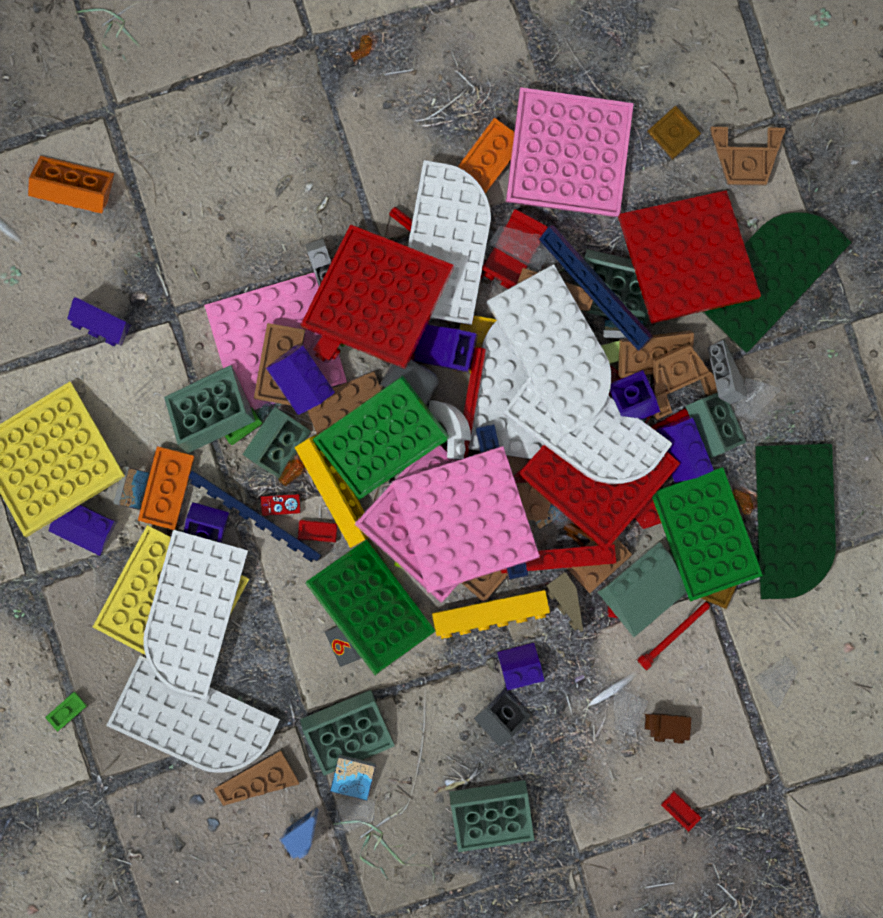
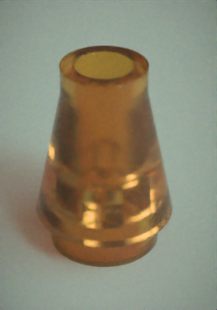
M293 458L292 461L289 460L281 476L278 478L279 482L287 487L289 483L304 473L303 470L306 467L296 458Z

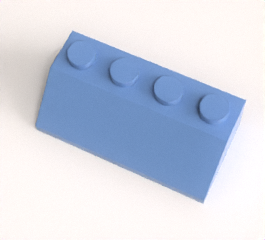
M317 807L285 829L280 838V841L293 859L297 856L301 859L309 853L312 847L319 811Z

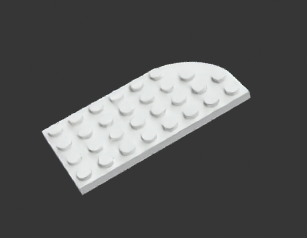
M424 160L408 247L451 263L455 267L430 318L472 325L491 223L488 199L478 182L464 170L453 165Z
M552 265L491 298L486 303L560 432L565 436L591 421L600 412L609 394L611 369L605 352L555 265Z
M496 321L488 331L482 348L486 349L469 450L480 451L475 429L495 424L499 447H504L506 455L531 459L544 444L502 414L529 376L499 323Z
M530 378L526 380L502 413L588 478L606 484L628 483L645 476L657 466L672 445L669 440L642 420L622 417L614 400L609 396L600 412L591 421L563 436Z
M177 530L172 532L144 631V650L151 669L166 686L179 693L206 700L248 550Z
M140 655L106 726L201 770L225 773L241 769L259 758L268 747L280 719L212 688H209L206 700L174 691L160 681L151 669L147 658Z

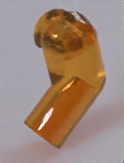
M363 35L360 38L359 49L350 53L353 61H357L370 54L373 43L368 35Z
M734 488L732 493L734 498L740 501L742 512L746 515L750 514L754 509L751 496Z

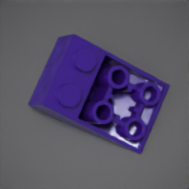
M427 325L417 344L414 361L470 373L478 335L458 329Z

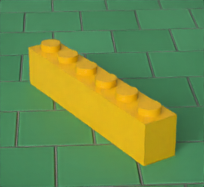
M312 436L294 448L349 547L352 548L369 538L355 525L365 512L354 492L312 440L315 436Z
M541 590L434 612L432 617L436 636H441V639L452 637V633L455 632L464 635L471 633V629L478 628L479 631L490 629L489 625L497 624V627L509 625L508 621L516 620V623L528 621V617L535 616V619L545 618L546 614L550 613L546 592Z

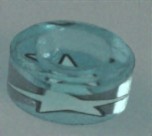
M271 402L266 403L259 410L257 416L262 421H265L275 406Z

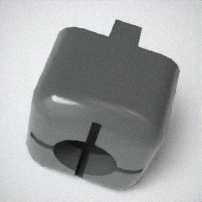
M410 359L406 369L391 364L379 385L383 389L403 375L427 407L429 400H431L438 388V377L434 372L423 366H418V363Z

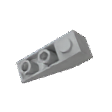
M324 239L305 244L319 286L331 264Z
M722 340L707 347L719 398L729 404L746 398L747 394L743 379L726 342Z

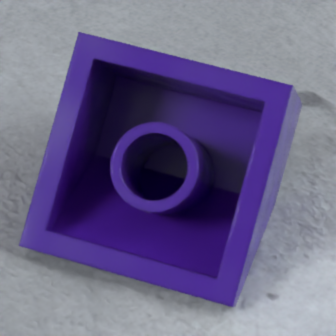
M643 370L611 383L610 392L622 417L644 419L660 412L655 395Z
M192 502L186 517L184 533L222 543L229 512Z
M534 642L497 652L507 691L545 681Z

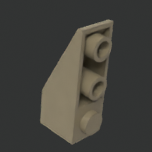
M563 572L546 585L548 589L545 592L551 600L554 598L559 603L557 608L563 616L565 614L571 619L569 624L574 631L578 629L582 632L583 625L577 588L568 575Z

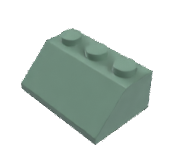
M718 392L685 406L689 416L694 419L709 458L747 443L731 405L720 399Z
M274 407L242 455L280 479L297 453L294 447L304 442L311 431Z

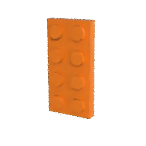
M494 117L458 166V168L470 174L478 182L485 194L511 160L514 132Z
M157 446L138 521L176 530L189 481L188 476L191 473L195 456Z

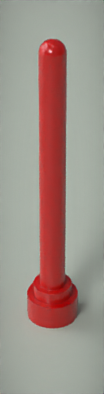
M704 602L649 654L641 655L637 658V662L646 671L651 668L653 660L710 608V604Z

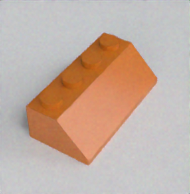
M40 156L29 177L28 196L102 214L108 202L114 173Z

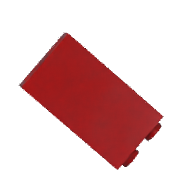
M514 209L494 249L482 267L483 276L491 281L494 279L500 281V285L506 289L517 285L522 269L527 268L540 244V237L548 227Z

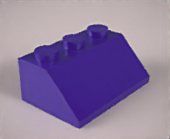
M76 297L72 300L67 318L72 321L71 326L79 330L84 327L89 330L87 334L97 339L100 335L106 338V343L114 347L116 344L122 346L131 328L130 324Z
M303 345L293 346L266 367L297 415L321 404L335 393Z
M688 415L655 429L656 432L672 443L667 452L680 462V465L671 474L674 483L695 479L714 471L693 417Z
M80 504L51 522L48 531L101 556L117 521Z

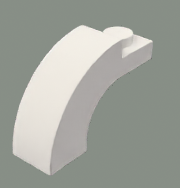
M429 400L430 412L437 421L445 426L449 435L447 458L464 459V440H471L470 427L465 416L453 405Z

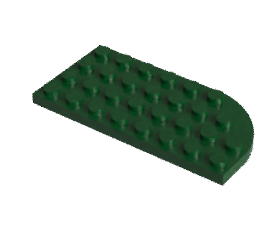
M794 212L774 217L763 224L744 244L761 297L747 302L703 311L702 313L742 351L748 353L852 242L832 223L814 214Z
M832 444L755 446L758 560L763 575L759 577L760 599H790L804 595L825 578L833 564L836 553Z

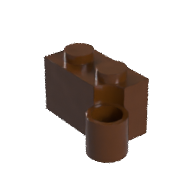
M645 714L644 729L650 730V737H654V741L665 742L666 739H673V743L685 744V740L690 741L692 718L683 715Z

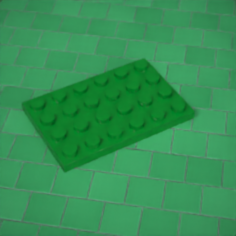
M402 375L316 435L312 440L360 500L447 441L449 435Z
M723 467L698 478L686 480L658 490L652 496L690 602L763 576Z
M367 540L305 582L375 676L436 632Z

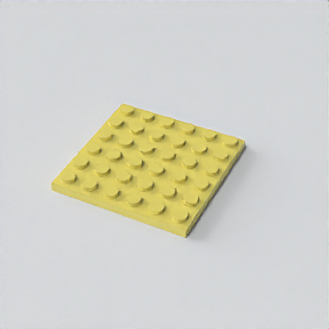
M70 381L0 424V494L26 538L125 477Z
M149 525L146 526L93 625V628L144 655V631L171 539L170 536ZM241 575L231 613L249 581V578Z

